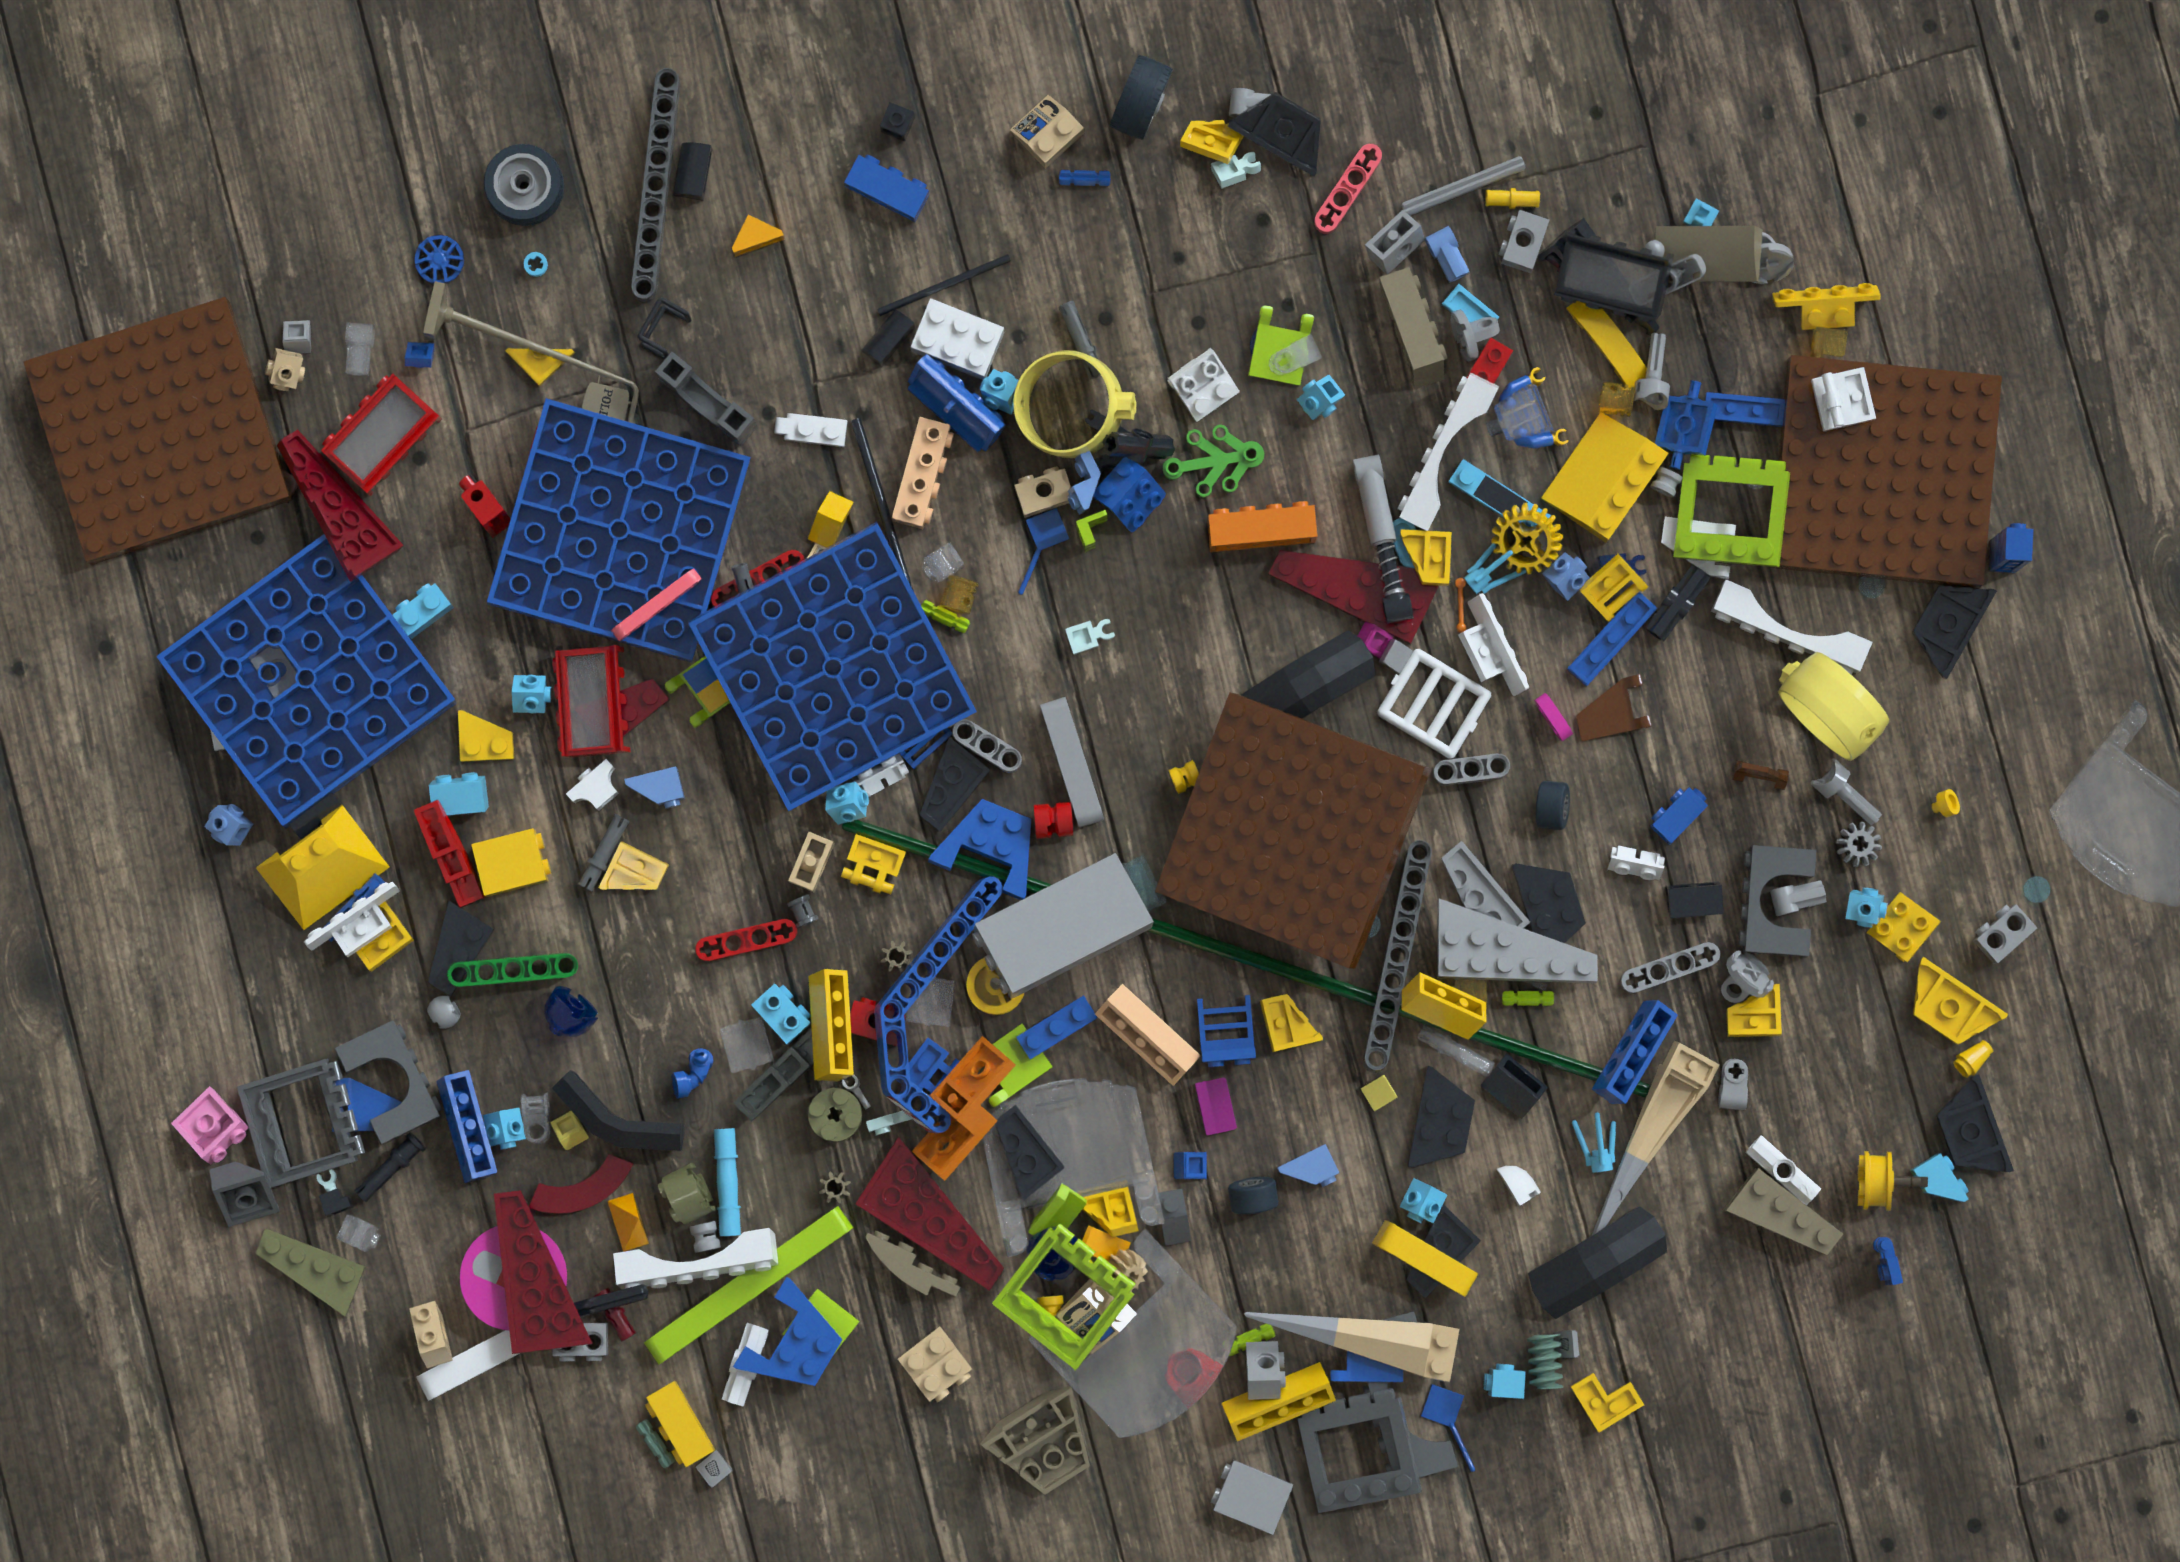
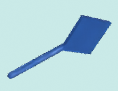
M1057 508L1026 520L1037 549L1018 591L1020 595L1025 591L1041 550L1069 539Z
M1432 1384L1421 1417L1450 1427L1470 1471L1474 1472L1475 1467L1454 1425L1464 1395Z

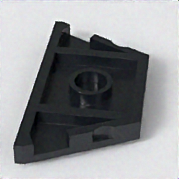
M1274 92L1229 120L1227 127L1315 177L1317 172L1320 117Z
M1938 586L1912 634L1941 677L1945 680L1949 677L1997 590L1974 589L1970 587L1957 588L1952 586Z
M1517 863L1511 865L1532 932L1566 943L1586 924L1571 874L1569 872Z
M1427 1066L1408 1167H1415L1459 1155L1466 1151L1475 1100L1431 1066Z
M1974 1075L1936 1115L1954 1166L2013 1172V1166L1980 1075Z

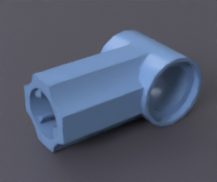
M1449 226L1425 237V242L1434 259L1437 258L1449 283L1462 278L1470 272L1458 250V242Z

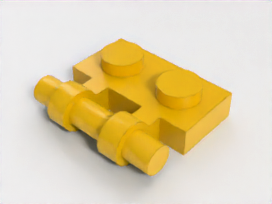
M856 834L847 860L857 864L854 870L844 867L841 877L851 880L850 883L854 885L862 884L873 888L874 892L881 893L882 891L891 895L894 884L885 882L886 876L889 874L898 877L906 852ZM867 866L878 870L877 878L863 874L864 867Z

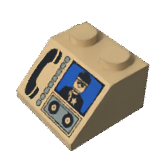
M1047 95L1014 125L1010 132L1046 169L1084 134V127L1065 107Z
M1089 1279L1055 1315V1318L1083 1339L1114 1297ZM1128 1304L1092 1349L1090 1355L1116 1336L1136 1315Z

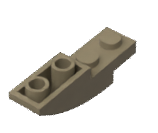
M876 1230L874 1234L867 1233L865 1238L882 1263L903 1282L925 1295L929 1294L933 1286L957 1297L961 1288L956 1285L958 1280L944 1273L942 1278L932 1274L933 1268L920 1262L918 1266H914L913 1263L917 1255L912 1253L913 1247L900 1241L898 1245H894L888 1242L889 1236Z

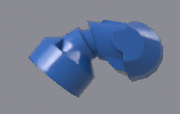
M695 1049L689 1054V1075L684 1071L672 1073V1086L677 1099L688 1097L691 1090L698 1087V1083L702 1084L704 1079H706L708 1071L713 1065V1056L708 1050Z

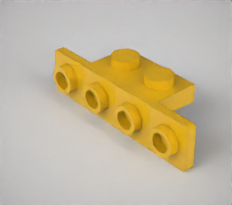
M1862 283L1858 287L1835 285L1831 289H1820L1818 287H1809L1804 291L1782 289L1779 292L1772 293V299L1775 307L1801 306L1802 330L1855 326V302L1880 300L1881 294L1876 285Z

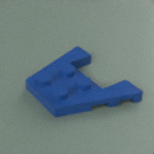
M982 799L930 855L928 862L950 871L960 848H965L1011 867L1002 893L1023 900L1026 897L1031 819Z
M786 1277L774 1298L798 1312L770 1360L745 1346L733 1367L739 1370L815 1386L840 1345L842 1338L793 1281Z

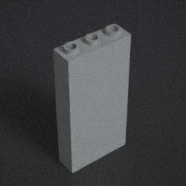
M1115 853L975 923V933L972 934V937L977 947H983L987 954L984 958L991 971L995 970L999 976L1002 993H1008L1010 999H1013L1151 929L1154 921Z

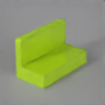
M1106 510L1076 521V529L1085 552L1095 549V540L1090 528L1107 521L1108 515Z
M1061 1183L1033 1219L1028 1232L1037 1238L1043 1230L1046 1232L1049 1228L1055 1230L1059 1224L1068 1228L1085 1207L1087 1200Z

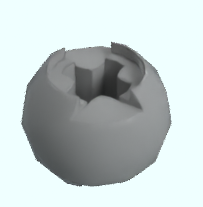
M449 996L434 998L427 1008L434 1023L437 1022L439 1028L442 1029L453 1027L461 1016L459 1008L454 1001H450Z

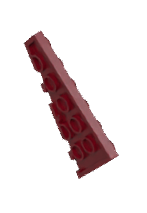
M298 429L280 440L277 447L350 582L388 559L403 547V544Z
M1280 550L1268 575L1355 618L1375 624L1394 637L1411 644L1439 587L1438 585H1422L1415 568L1397 566V568H1400L1398 570L1399 578L1403 580L1400 582L1401 587L1410 596L1414 619L1387 624L1382 598L1385 596L1383 591L1385 584L1381 580L1382 570L1378 568L1380 563Z
M898 1137L857 1200L856 1205L990 1291L1004 1270V1267L900 1137Z

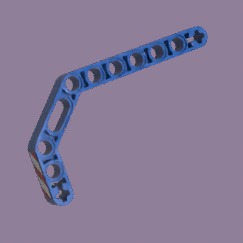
M995 877L980 879L972 886L875 1007L874 1015L882 1092L890 1101L929 1133L946 1131L951 1125V1118L945 1109L910 1080L904 1014L971 933L975 923L984 917L1000 897L1003 887L1001 882ZM990 884L991 887L989 890L991 893L984 895L981 899L978 898V896H982L983 893L986 891V887L984 885ZM969 902L976 906L977 911L974 917L970 916L966 911V906ZM952 923H956L960 927L958 937L950 933ZM936 943L941 944L944 949L941 957H937L934 954L933 947ZM920 963L927 967V975L924 978L920 977L917 973V967ZM903 984L908 985L911 989V994L908 998L901 995L900 988ZM887 1004L894 1008V1015L891 1019L884 1015V1007ZM889 1031L894 1032L897 1036L899 1063L895 1068L888 1062L886 1035ZM895 1079L902 1086L898 1094L893 1093L891 1090V1083ZM914 1097H918L921 1100L922 1105L919 1111H915L911 1107V1101ZM932 1117H940L938 1119V1122L940 1123L939 1126H933L935 1121Z

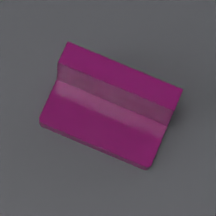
M1226 1078L1195 1083L1206 1136L1235 1130L1237 1125Z

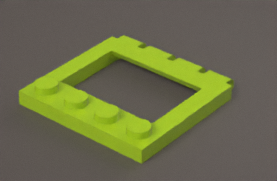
M1691 454L1690 463H1684L1673 557L1678 559L1779 567L1790 472L1785 471L1786 462L1766 460L1765 469H1762V459L1740 458L1739 467H1736V457L1714 456L1713 465H1710V455ZM1706 480L1774 486L1768 538L1692 532L1697 481Z
M1059 1224L1055 1230L1052 1228L1047 1230L992 1304L1074 1370H1077L1135 1295L1131 1290L1136 1283L1122 1272H1120L1116 1279L1112 1277L1117 1268L1101 1255L1093 1262L1091 1258L1096 1251L1080 1239L1072 1245L1070 1241L1075 1235L1062 1224ZM1051 1249L1114 1297L1083 1339L1020 1290Z

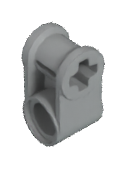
M1729 1059L1722 1066L1718 1098L1719 1108L1746 1110L1748 1067L1742 1060ZM1734 1063H1737V1068L1741 1069V1074H1736V1078H1733V1074L1728 1073V1069L1733 1068Z

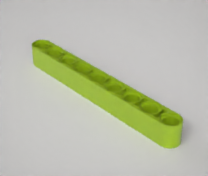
M837 1206L777 1248L778 1265L771 1266V1269L767 1271L746 1270L744 1274L737 1276L644 1342V1345L658 1365H660L854 1227L840 1207Z

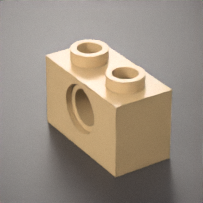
M1053 467L1043 471V476L1034 478L1033 475L1018 479L1019 484L1015 485V491L1025 518L1069 504L1068 490L1071 486L1065 468L1059 470L1058 467ZM1042 484L1048 485L1052 490L1051 494L1047 497H1040L1036 493L1038 486Z
M808 832L788 881L811 892H815L835 843Z
M432 1301L409 1308L419 1354L426 1367L430 1368L453 1361L443 1315L436 1302Z

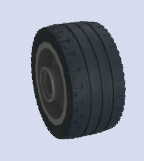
M1138 55L1109 126L1131 137L1144 140L1154 116L1156 117L1165 96L1163 93L1173 69L1154 59Z
M515 144L501 150L488 164L484 175V192L491 208L499 217L515 225L530 226L547 220L558 209L564 194V179L557 162L548 152L530 144ZM523 182L529 183L526 189H520V185Z

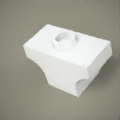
M605 759L593 771L590 768L578 777L580 782L566 793L567 796L574 803L583 800L589 801L598 811L601 810L619 794L611 784V774L615 768Z

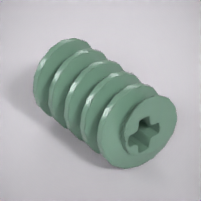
M1561 1334L1534 1335L1527 1338L1528 1342L1535 1344L1534 1347L1528 1349V1352L1536 1356L1528 1360V1363L1536 1365V1368L1529 1370V1374L1536 1376V1379L1529 1381V1384L1536 1386L1537 1389L1563 1388V1385L1555 1383V1381L1563 1378L1562 1374L1555 1372V1370L1562 1367V1364L1554 1361L1562 1356V1353L1554 1351L1555 1348L1561 1346V1342L1553 1340V1338Z

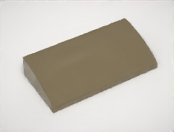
M1656 226V240L1664 246V258L1669 253L1674 254L1672 262L1674 263L1692 254H1697L1704 260L1706 273L1695 282H1759L1763 231L1759 227ZM1700 271L1693 274V279L1701 275ZM1671 275L1669 276L1668 282H1673V278L1671 277Z

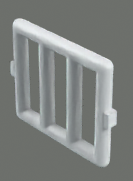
M1415 649L1399 676L1396 674L1392 680L1391 685L1393 686L1380 705L1377 714L1445 757L1452 759L1457 754L1469 732L1472 733L1478 724L1476 721L1489 701L1491 692L1421 649ZM1420 661L1432 668L1433 671L1403 719L1391 712L1390 709ZM1443 675L1456 684L1427 732H1424L1414 726L1413 723ZM1464 689H1467L1477 695L1478 698L1448 746L1435 737Z

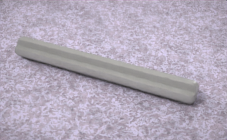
M1518 156L1405 201L1401 205L1402 210L1411 216L1521 172L1525 169V163L1522 157Z

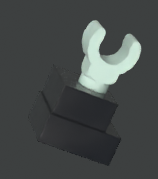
M332 1169L329 1170L331 1179L327 1182L323 1181L320 1174L316 1176L317 1181L324 1186L327 1192L319 1195L323 1211L327 1217L354 1208L350 1197H343L341 1190L336 1188L335 1181L337 1176Z

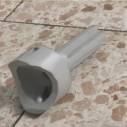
M1662 333L1651 334L1646 379L1635 381L1633 401L1641 400L1650 405L1654 410L1667 408L1670 385L1661 381L1666 342L1665 334Z
M1833 758L1828 773L1820 779L1812 780L1811 785L1825 798L1837 794L1872 826L1879 820L1882 814L1852 786L1846 783L1850 776V771L1837 759Z

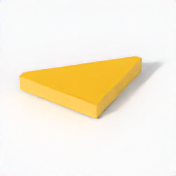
M507 348L505 350L539 386L565 363L530 349ZM552 349L570 357L575 353L572 349Z

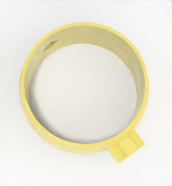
M1070 350L1052 352L1034 361L1021 375L1015 389L1013 401L1016 421L1027 440L1041 451L1062 458H1076L1080 454L1089 451L1092 454L1103 448V439L1106 435L1111 434V432L1118 431L1122 419L1134 420L1137 403L1135 393L1122 392L1114 373L1103 362L1087 354ZM1071 359L1086 360L1099 371L1107 386L1109 395L1107 417L1099 432L1087 443L1073 449L1055 450L1038 436L1032 425L1029 412L1032 390L1040 376L1053 365Z
M1815 652L1802 663L1798 661L1793 664L1788 663L1782 669V675L1779 679L1782 686L1778 691L1782 701L1815 737L1842 758L1852 761L1860 756L1883 733L1888 725L1889 718L1876 699L1850 673L1828 656Z

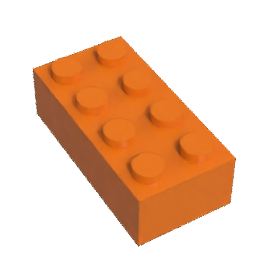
M1308 501L1294 502L1292 503L1293 506L1282 508V504L1266 505L1264 510H1256L1255 506L1241 507L1239 512L1229 513V509L1213 510V514H1209L1207 520L1210 552L1315 543L1317 539L1315 505L1308 506Z

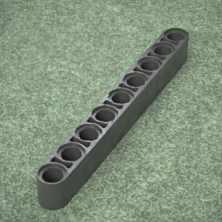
M671 68L659 70L654 84L632 277L633 294L638 301L643 303L652 301L656 297L680 95V79L676 71ZM670 76L675 79L674 84L668 88L661 85L662 79ZM661 103H670L672 105L671 110L668 113H660L658 107ZM666 128L669 130L668 136L665 139L656 138L655 133L658 129ZM656 154H663L666 156V160L661 165H655L652 163L653 157ZM653 180H661L663 186L660 190L652 191L649 189V185ZM652 205L660 208L659 214L655 217L646 215L647 209ZM649 231L657 233V239L652 243H647L643 240L645 233ZM645 257L654 259V265L649 269H644L640 266L642 259ZM642 283L651 285V291L646 295H641L637 292L639 285Z
M1416 840L1410 844L1404 860L1363 1056L1364 1068L1371 1073L1381 1072L1389 1061L1402 999V989L1405 984L1432 855L1430 845L1423 840ZM1414 848H1422L1426 853V857L1422 860L1415 859L1412 855V850ZM1410 873L1417 874L1420 877V884L1416 886L1407 882V875ZM1404 899L1412 900L1415 904V909L1412 911L1404 910L1401 906V901ZM1400 924L1406 925L1409 928L1410 934L1406 937L1399 936L1396 932V926ZM1394 950L1401 951L1404 955V961L1401 963L1394 962L1390 957V953ZM1388 976L1396 977L1399 981V986L1395 989L1387 987L1385 978ZM1380 1003H1391L1393 1013L1389 1015L1383 1014L1379 1008ZM1379 1027L1384 1028L1388 1033V1038L1383 1041L1378 1040L1374 1035V1030ZM1373 1053L1379 1054L1383 1059L1382 1065H1371L1369 1055Z

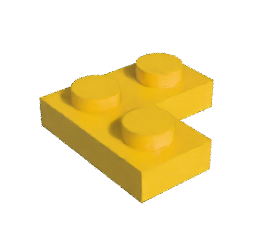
M1591 1373L1570 1386L1598 1433L1644 1406L1631 1382L1607 1395L1595 1374Z

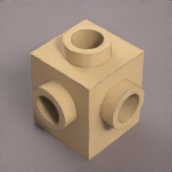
M275 348L273 360L268 359L265 375H269V382L274 384L273 388L289 391V388L296 389L297 382L302 383L305 367H301L303 357L300 353ZM284 369H288L286 373H282Z

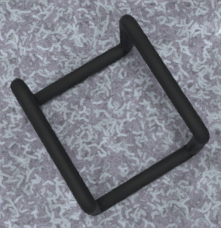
M661 297L656 301L640 329L638 339L641 341L643 348L666 359L669 355L667 349L649 340L664 311L666 310L688 323L692 319L687 310ZM661 303L665 304L661 306L648 331L646 332L645 336H643L650 322L652 321L654 315L656 314L658 308L660 307Z

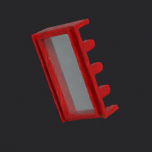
M394 374L390 377L387 375L383 377L376 386L378 390L372 396L367 395L359 403L358 407L360 409L354 415L349 414L340 424L342 428L336 435L330 434L322 443L324 448L321 451L369 496L374 493L372 489L381 479L385 480L391 474L390 469L399 460L403 461L409 455L408 450L418 440L422 441L426 437V431L435 421L439 423L442 420L435 411Z
M612 645L555 651L552 665L557 676L554 694L558 700L559 708L556 711V722L560 726V736L558 737L557 745L563 757L575 758L630 753V747L623 746V731L628 730V723L622 719L621 705L626 704V695L620 693L619 678H624L625 672L623 667H618V653H623L624 647Z

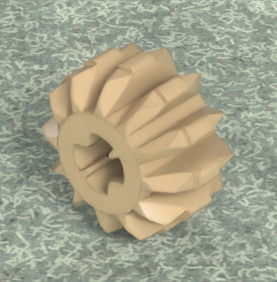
M1119 1249L1115 1256L1111 1255L1109 1263L1117 1268L1112 1277L1116 1279L1120 1272H1122L1136 1283L1132 1290H1138L1139 1283L1145 1281L1143 1276L1148 1272L1145 1268L1146 1262L1144 1259L1130 1249L1125 1251Z

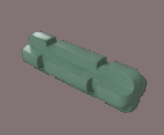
M645 1419L636 1425V1429L640 1435L645 1437L644 1441L654 1456H658L661 1466L667 1468L675 1462V1458L671 1452H667L666 1445L658 1433L652 1430L653 1426L649 1420Z

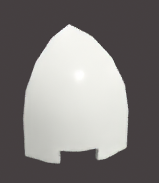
M1517 1166L1497 1168L1498 1173L1518 1206L1541 1193L1527 1171Z

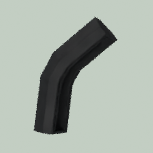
M1346 631L1283 667L1241 695L1303 719L1329 702L1375 676L1373 656L1361 638L1350 631Z
M572 1070L566 1073L552 1087L555 1093L593 1135L617 1147L682 1151L684 1124L627 1121L614 1115L579 1075Z
M1639 1206L1574 1247L1530 1271L1528 1275L1532 1291L1542 1308L1553 1318L1557 1319L1667 1253L1666 1235L1656 1218Z

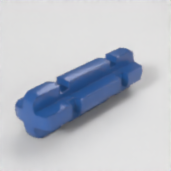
M1061 170L1059 172L1060 185L1074 183V185L1095 186V184L1109 186L1110 172L1099 171V173H1095V171L1074 170V172H1070V170Z

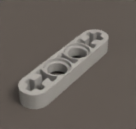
M1702 943L1629 969L1621 976V986L1628 993H1636L1710 967L1718 962L1720 950L1714 943ZM1704 947H1707L1709 951H1714L1715 955L1711 957V962L1704 958L1698 960L1697 962L1700 966L1695 967V959L1690 953L1691 951H1695V956L1704 953ZM1686 956L1689 959L1690 967L1686 971L1677 969L1675 965L1677 957ZM1658 964L1665 969V976L1661 980L1652 978L1650 974L1652 966ZM1645 968L1646 978L1650 984L1645 985V980L1636 983L1637 988L1633 989L1632 985L1627 986L1626 981L1629 979V974H1632L1634 977L1641 976L1643 973L1640 969Z

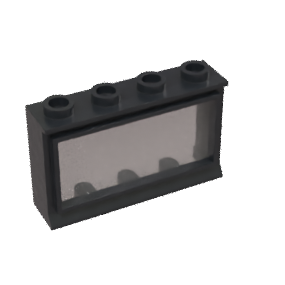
M1572 229L1566 236V244L1554 295L1560 296L1562 301L1576 303V301L1584 302L1587 307L1592 309H1601L1603 307L1611 309V312L1616 315L1626 316L1631 314L1637 316V319L1640 321H1656L1662 312L1674 254L1669 253L1664 258L1652 255L1651 249L1642 248L1640 251L1626 248L1627 244L1623 242H1616L1612 245L1601 242V237L1592 235L1589 238L1576 236L1577 230Z

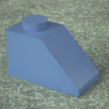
M676 766L624 779L625 784L629 788L659 806L664 805L665 809L679 806L680 800L685 799Z
M1326 1144L1277 1167L1278 1172L1313 1185L1320 1183L1322 1187L1336 1181L1334 1175L1339 1173Z

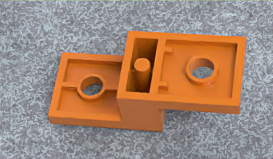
M983 1036L930 1095L934 1101L949 1113L951 1125L946 1131L941 1133L928 1132L912 1150L919 1159L944 1181L998 1121L981 1104L1016 1065ZM985 1066L983 1072L978 1074L979 1070ZM949 1142L947 1148L942 1150L944 1145Z

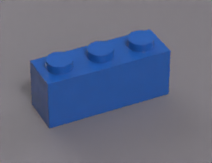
M866 154L865 158L858 155L844 182L845 187L916 222L930 195L929 190L925 189L927 185L915 178L910 181L902 177L903 173L890 166L886 169L880 166V161Z

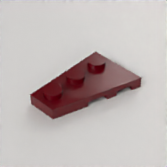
M653 678L620 691V693L626 695V704L621 705L622 719L628 723V730L623 731V737L670 700ZM607 696L575 707V710L605 746L610 745Z

